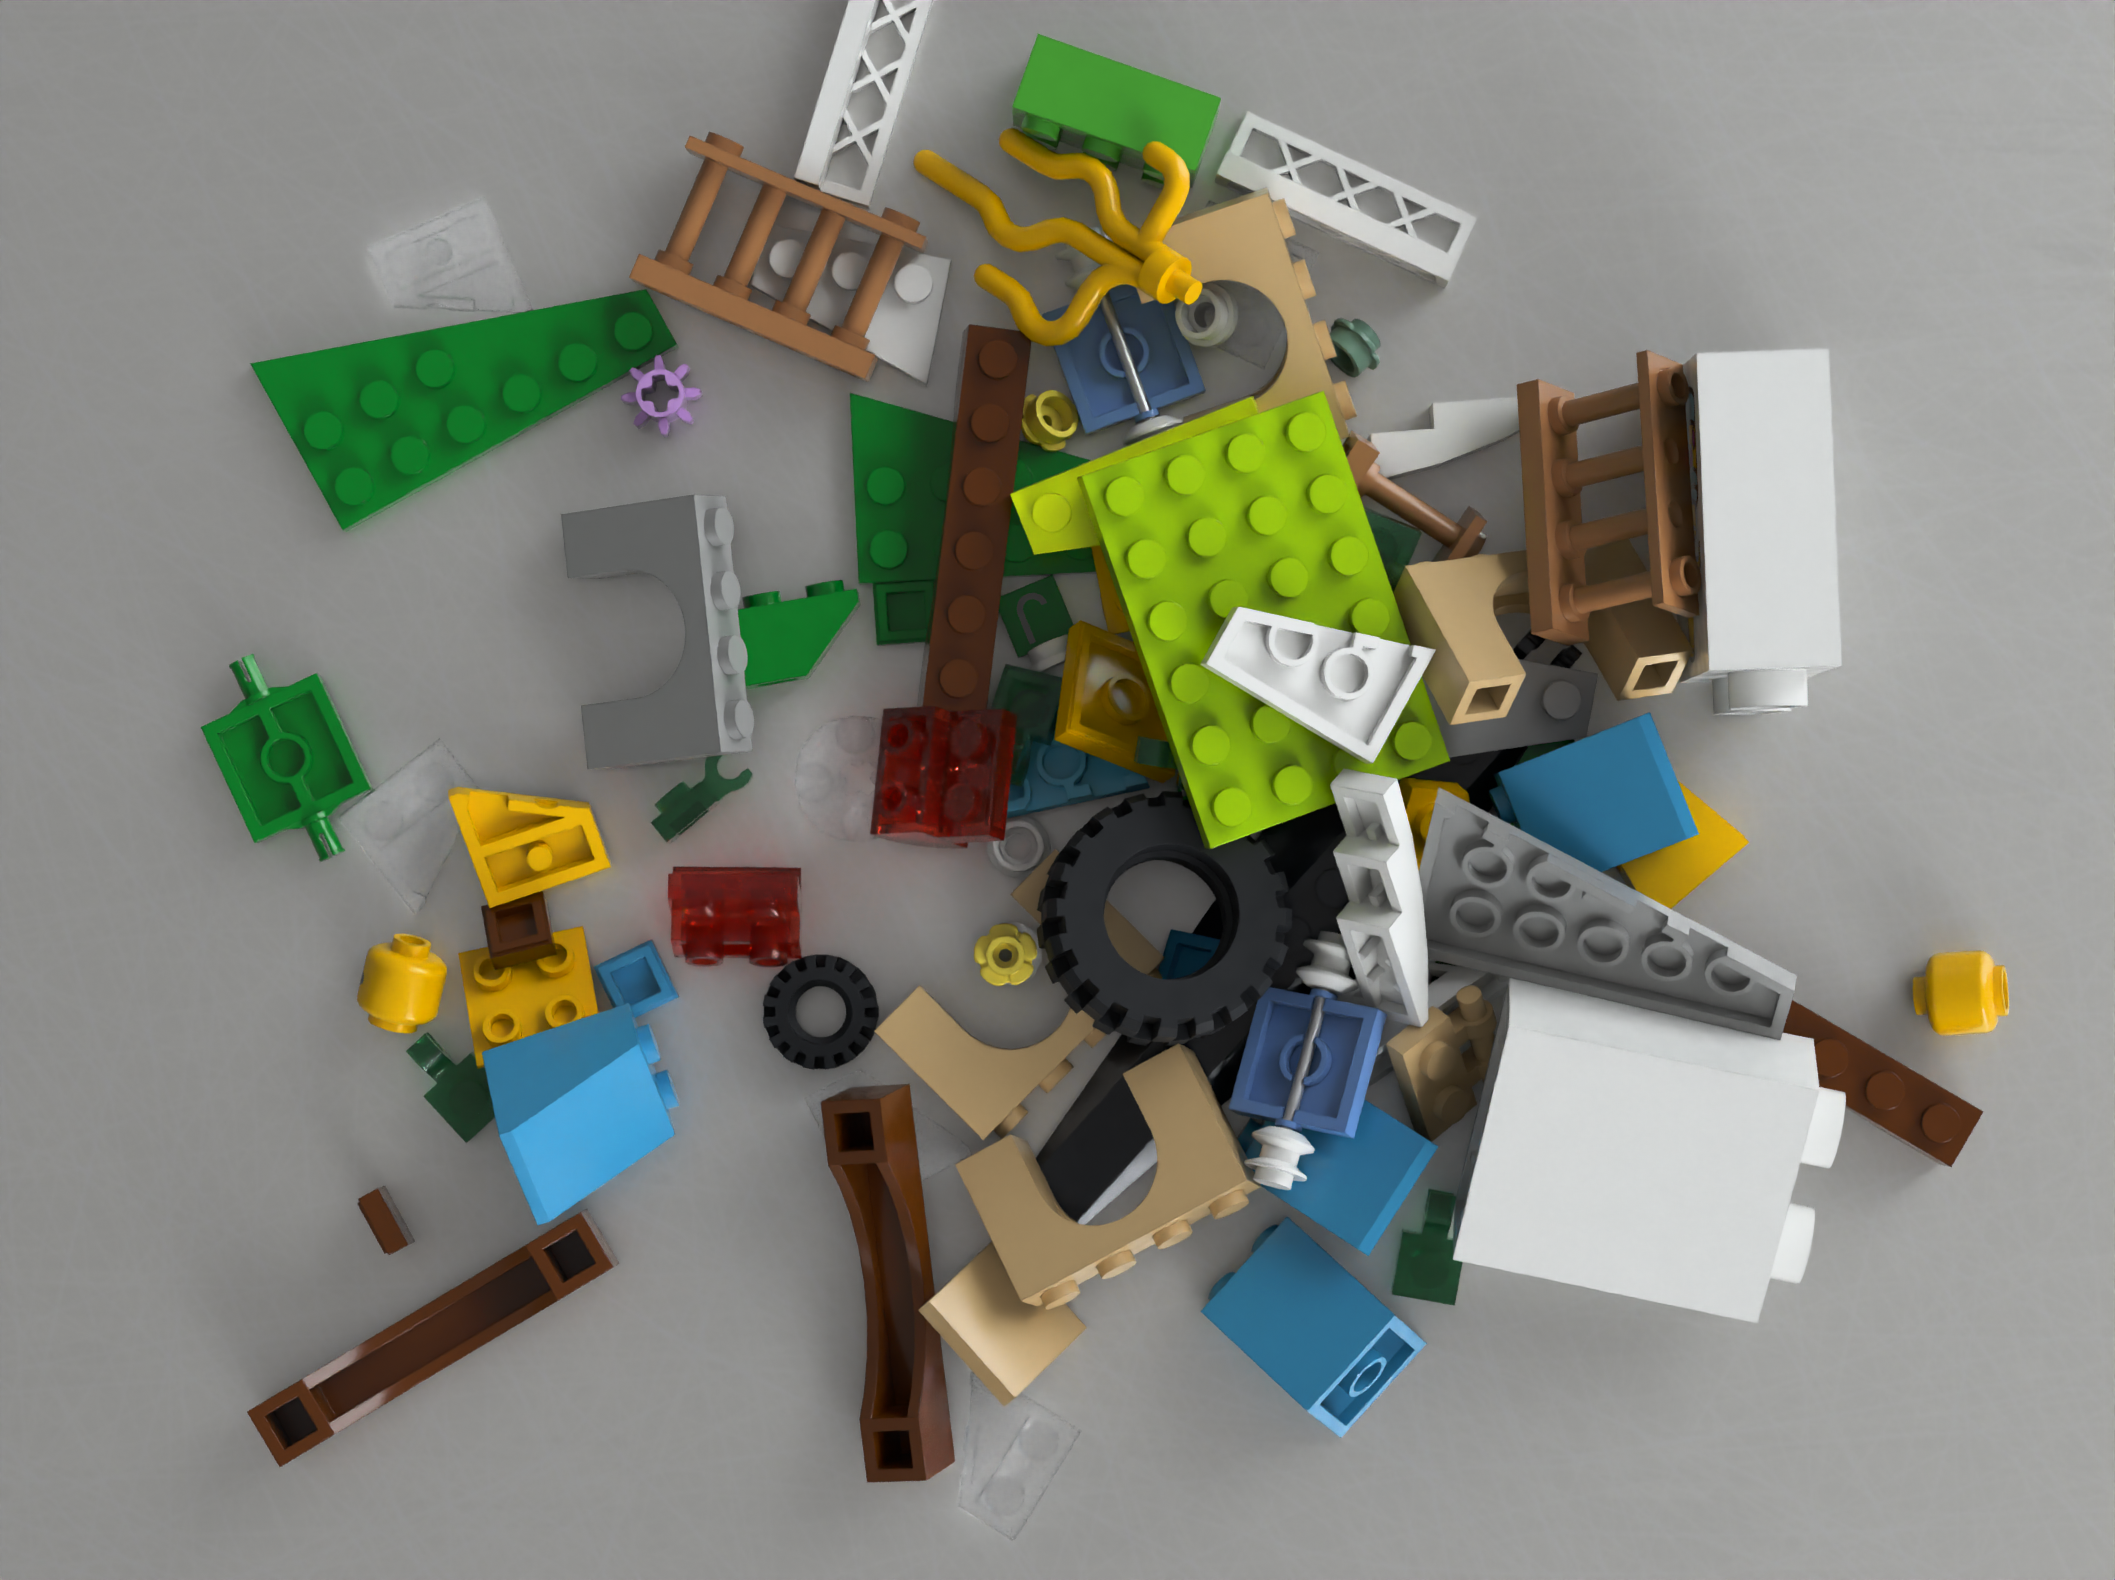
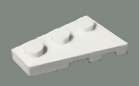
M773 225L754 269L752 287L775 301L782 302L812 232ZM837 238L806 310L811 315L809 320L830 331L833 330L835 325L842 326L876 244ZM902 250L866 332L865 338L870 340L866 351L876 355V357L927 386L952 262L951 259Z
M1233 607L1200 665L1365 764H1373L1436 650L1383 640L1380 637L1362 633H1351L1319 626L1312 622L1248 608Z

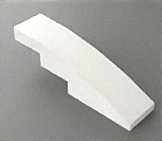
M1517 397L1432 403L1429 407L1430 429L1370 433L1367 440L1374 444L1380 452L1374 461L1380 466L1379 473L1392 480L1431 470L1508 439L1519 432Z
M1343 769L1330 784L1346 832V837L1334 849L1333 854L1350 902L1339 913L1336 920L1365 1005L1380 1009L1387 1014L1386 1020L1423 1027L1429 1019L1428 950L1423 893L1413 836L1398 780L1396 778Z

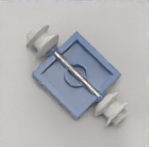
M1098 226L1091 227L1092 230L1096 231L1101 235ZM1103 235L1105 238L1112 241L1107 235ZM1064 244L1066 249L1056 254L1055 257L1057 260L1071 261L1074 274L1065 282V285L1078 290L1088 275L1101 265L1073 247ZM1124 284L1112 288L1102 298L1088 325L1078 337L1064 345L1053 346L1085 436L1134 419L1135 423H1142L1133 426L1122 441L1123 445L1133 444L1183 423L1182 419L1169 415L1156 417L1160 415L1159 409L1206 392L1188 340L1185 339L1177 326L1174 301L1168 304H1161L1153 300L1141 304L1136 287ZM1070 304L1043 313L1042 317L1048 321H1055L1065 313Z
M1320 931L1318 940H1304L1303 945L1314 956L1310 966L1298 967L1296 973L1306 986L1312 988L1310 995L1269 987L1257 1001L1228 1108L1237 1115L1275 1122V1126H1267L1252 1132L1251 1136L1262 1145L1258 1158L1247 1159L1244 1161V1165L1255 1170L1254 1181L1277 1189L1291 1190L1293 1180L1307 1181V1176L1297 1168V1164L1301 1155L1312 1154L1315 1148L1304 1135L1300 1134L1302 1128L1354 1139L1387 1014L1378 1008L1337 1000L1338 996L1336 995H1344L1357 990L1359 985L1348 976L1351 961L1342 935L1334 932Z

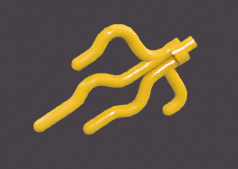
M1008 128L1000 134L999 146L1006 153L1036 172L1054 180L1081 179L1086 181L1094 194L1096 214L1102 230L1112 241L1083 223L1066 217L1045 219L1026 227L1018 226L1011 221L1001 198L988 186L931 150L918 151L914 156V168L929 180L974 207L978 211L988 234L1002 247L1016 252L1040 250L1056 243H1064L1101 265L1088 275L1078 288L1065 313L1055 321H1048L1040 315L1030 292L1017 280L991 264H982L976 268L974 273L976 284L1007 305L1017 328L1032 342L1048 347L1064 345L1075 339L1088 325L1102 298L1109 290L1118 285L1128 284L1136 287L1161 304H1168L1178 298L1185 304L1190 305L1198 299L1202 292V283L1191 276V261L1162 243L1185 203L1190 189V174L1185 161L1173 149L1161 142L1153 141L1147 143L1142 152L1143 160L1163 175L1164 186L1140 229L1125 218L1121 208L1119 188L1113 173L1099 159L1085 153L1058 154L1015 128Z

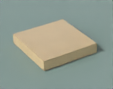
M992 1241L918 1310L1004 1407L1014 1400L1087 1328L1066 1304L1046 1309L1044 1304L1035 1306L1022 1302Z

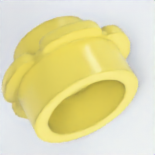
M1055 390L1045 391L1037 397L1034 394L1025 397L1021 425L1025 438L1030 443L1041 446L1043 450L1048 452H1056L1066 446L1065 440L1072 437L1079 422L1078 413L1072 401L1063 393Z
M1008 923L994 925L990 928L987 936H981L977 940L974 947V960L977 964H980V975L988 983L995 986H1003L1005 983L1019 985L1026 981L1033 972L1032 960L1037 956L1035 941L1028 933H1020L1015 925ZM1003 949H1008L1012 953V958L1008 962H1003L999 958V953Z

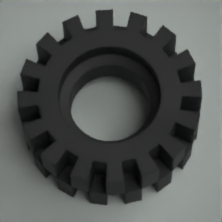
M831 955L805 956L786 965L775 975L769 984V989L763 1001L764 1017L762 1018L764 1028H766L769 1040L774 1048L791 1063H796L803 1066V1068L813 1070L836 1068L856 1058L866 1049L873 1038L879 1018L876 992L866 975L849 961ZM823 986L831 988L842 997L845 1003V1021L842 1027L833 1035L827 1037L812 1036L806 1033L797 1021V1002L803 993L813 987Z

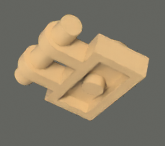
M1465 986L1457 992L1456 998L1459 1007L1449 1015L1431 1006L1428 1009L1429 1019L1423 1027L1408 1025L1386 1043L1413 1129L1431 1142L1453 1124L1460 1121L1467 1112L1477 1105L1472 1086L1481 1079L1484 1083L1495 1038L1493 1031L1496 1029L1497 1020L1491 1003L1483 999L1481 990L1477 986ZM1470 1040L1471 1047L1461 1054L1459 1047Z

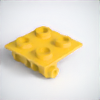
M583 926L553 932L557 955L495 970L488 947L458 953L478 1069L485 1067L482 1056L483 1051L600 1013L597 1007Z

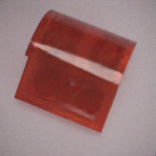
M937 706L883 709L870 834L904 844L951 849H967L968 842L1004 841L1017 714L1004 709L950 712Z
M673 867V874H668V903L671 912V944L674 957H685L687 964L700 967L721 965L724 962V958H749V963L755 966L780 967L788 963V958H802L801 868Z

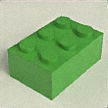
M1038 34L1012 106L1013 126L1021 128L1023 130L1022 133L1048 149L1057 150L1059 142L1079 148L1083 153L1099 159L1111 171H1117L1119 163L1142 170L1141 180L1143 182L1163 189V175L1149 166L1143 160L1142 155L1147 143L1153 141L1161 142L1173 149L1185 161L1190 174V188H1193L1218 117L1221 98Z

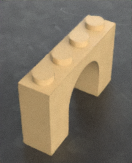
M1267 187L1176 218L1162 242L1191 261V276L1202 284L1210 281L1230 280L1247 284L1262 292L1278 309L1287 331V344L1283 360L1276 373L1263 387L1242 398L1183 417V423L1252 395L1259 412H1263L1316 392L1324 391L1338 434L1342 440L1350 437L1346 420L1357 417L1346 381L1333 384L1325 360L1336 357L1337 354L1326 321L1312 322L1305 299L1317 295L1305 259L1292 262L1285 239L1296 235L1285 199L1272 202ZM1137 289L1141 304L1155 300Z
M1629 539L1589 548L1584 555L1586 586L1647 572ZM1526 550L1491 555L1478 554L1468 558L1438 562L1423 561L1405 566L1393 594L1410 644L1436 650L1422 676L1449 725L1506 717L1526 676V672L1501 630L1495 616L1507 613L1530 614ZM1652 598L1590 612L1588 617L1589 641L1582 642L1593 657L1617 701L1672 693L1693 652V648L1672 612L1652 606Z
M1056 849L1010 894L1040 925L1041 912L1037 911L1039 896L1049 877L1047 872L1059 854ZM1106 900L1104 908L1105 927L1108 937L1118 954L1136 970L1148 976L1162 979L1163 977L1156 966L1165 957ZM921 985L874 1031L983 1140L992 1131L1003 1139L1028 1114V1111L1020 1103L1038 1085L1046 1093L1051 1091L1074 1067L1066 1057L1083 1040L1093 1048L1106 1035L1092 1026L1095 1020L1081 1010L1076 1014L1070 1008L1061 1025L1042 1041L1022 1048L994 1047L976 1039L967 1032Z
M1178 1043L1123 1073L1154 1137L1157 1150V1169L1151 1189L1141 1204L1130 1214L1115 1222L1103 1225H1082L1069 1217L1055 1199L1028 1142L1010 1134L955 1164L1022 1302L1035 1306L1044 1304L1046 1309L1061 1306L1080 1294L1077 1285L1097 1274H1100L1101 1279H1109L1125 1272L1136 1264L1133 1255L1153 1244H1156L1158 1249H1164L1181 1242L1193 1233L1190 1227L1191 1224L1211 1213L1214 1219H1220L1237 1212L1249 1203L1246 1195L1261 1187L1260 1183L1253 1180L1255 1174L1253 1169L1244 1165L1247 1157L1193 1050Z

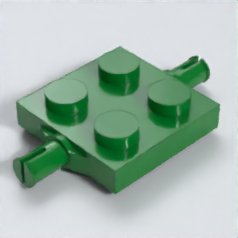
M254 654L241 658L251 678V682L241 661L237 660L231 663L229 668L232 669L245 699L230 714L202 726L201 729L254 843H260L286 830L305 828L319 856L320 862L332 858L322 835H324L332 855L337 856L343 853L345 849L337 837L329 816H332L343 803L373 790V787L321 675L315 673L290 686L268 688L256 663Z

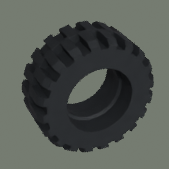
M1162 791L1158 797L1146 798L1143 793L1125 798L1120 805L1111 809L1106 807L1091 817L1080 830H1077L1056 856L1047 872L1049 877L1046 885L1040 892L1037 911L1041 912V925L1036 929L1039 948L1045 949L1049 963L1045 966V969L1052 984L1060 982L1068 994L1064 1001L1076 1014L1083 1010L1095 1020L1092 1025L1094 1028L1107 1035H1110L1113 1031L1126 1035L1127 1042L1146 1046L1153 1041L1163 1042L1164 1046H1173L1178 1043L1182 1045L1188 1040L1198 1037L1203 1039L1220 1031L1248 1011L1247 1009L1264 995L1273 983L1271 978L1275 971L1282 966L1288 947L1284 945L1285 933L1292 928V909L1285 908L1283 895L1289 891L1284 871L1275 873L1269 860L1275 855L1274 851L1265 838L1257 843L1251 835L1212 849L1205 848L1189 800L1183 799L1182 792ZM1164 860L1184 866L1197 874L1208 885L1218 902L1223 925L1219 945L1211 959L1202 968L1190 975L1175 979H1159L1148 976L1130 966L1118 954L1108 937L1104 922V908L1108 894L1115 881L1125 871L1146 861Z

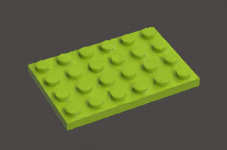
M1324 391L1316 392L1077 477L1205 848L1212 849L1336 803L1330 784L1343 769L1400 780L1450 761L1422 676L1373 764H1365L1200 665L1233 607L1248 608L1312 622L1319 626L1351 633H1362L1380 637L1383 640L1411 645Z

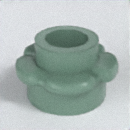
M1343 318L1336 319L1331 326L1330 332L1337 354L1336 357L1330 358L1333 364L1351 377H1358L1367 367L1372 370L1377 368L1380 360L1379 356L1374 352L1381 346V343L1374 330L1360 319H1354L1351 322Z

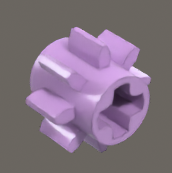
M656 355L654 370L645 375L639 369L633 367L629 370L634 380L638 382L636 392L621 395V400L625 404H639L642 411L635 417L633 423L638 429L644 427L652 419L658 422L662 436L668 437L670 433L669 422L680 418L687 424L692 425L694 423L692 416L685 409L688 400H697L703 396L700 389L694 387L685 388L682 382L690 372L687 364L679 366L672 373L665 370V363L662 357ZM664 380L671 391L679 392L678 398L668 400V411L658 412L654 403L645 401L646 394L656 392V382Z

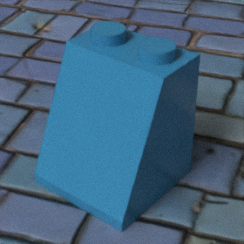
M1650 712L1493 774L1498 787L1489 790V795L1499 819L1509 824L1513 823L1514 827L1600 872L1699 834Z
M629 1003L482 1052L498 1134L537 1225L552 1221L675 1135L669 1109L679 1106V1101L668 1070L656 1072L653 1063L661 1061V1056L650 1024L638 1027Z
M1364 1099L1354 1139L1302 1128L1300 1134L1304 1135L1315 1148L1314 1153L1301 1155L1297 1164V1168L1307 1176V1181L1293 1180L1291 1190L1260 1185L1369 1256L1439 1146ZM1252 1118L1248 1120L1237 1137L1247 1159L1258 1158L1262 1145L1251 1136L1252 1132L1267 1126H1275V1122L1262 1120L1259 1124Z
M1286 1217L1280 1225H1272L1260 1234L1252 1246V1255L1236 1273L1230 1272L1224 1275L1213 1286L1208 1296L1209 1303L1201 1312L1308 1413L1342 1438L1427 1343L1289 1217Z

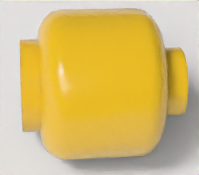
M395 934L392 942L380 943L368 950L358 989L357 1002L369 1014L368 1021L371 1024L392 1032L414 1033L417 1031L418 1025L427 1024L436 1018L447 976V966L439 956L430 952L431 943L428 940L410 934Z
M1981 950L1945 952L1932 955L1927 962L1925 976L1914 977L1913 1000L1916 1015L1928 1014L1930 1026L1937 1034L1942 1036L1991 1032L1995 1028L1999 1017L2008 1016L2009 989L2005 966L1995 965L1990 954Z

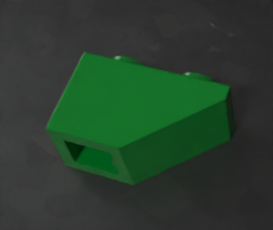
M833 580L805 586L807 595L805 598L782 602L780 591L743 597L744 609H738L740 636L746 645L748 655L747 666L744 671L746 689L809 679L860 607L861 603L857 588L844 590L843 580Z

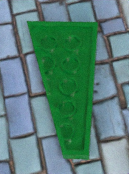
M647 289L250 364L343 531L347 532L630 375L629 370L632 367L640 369L653 362L656 355L662 357L679 346Z
M850 393L859 585L935 580L947 493L953 421ZM1020 440L1013 492L1091 460L1060 451L1048 452L1043 450L1041 446ZM1012 501L1003 578L1096 574L1091 547L1034 555Z

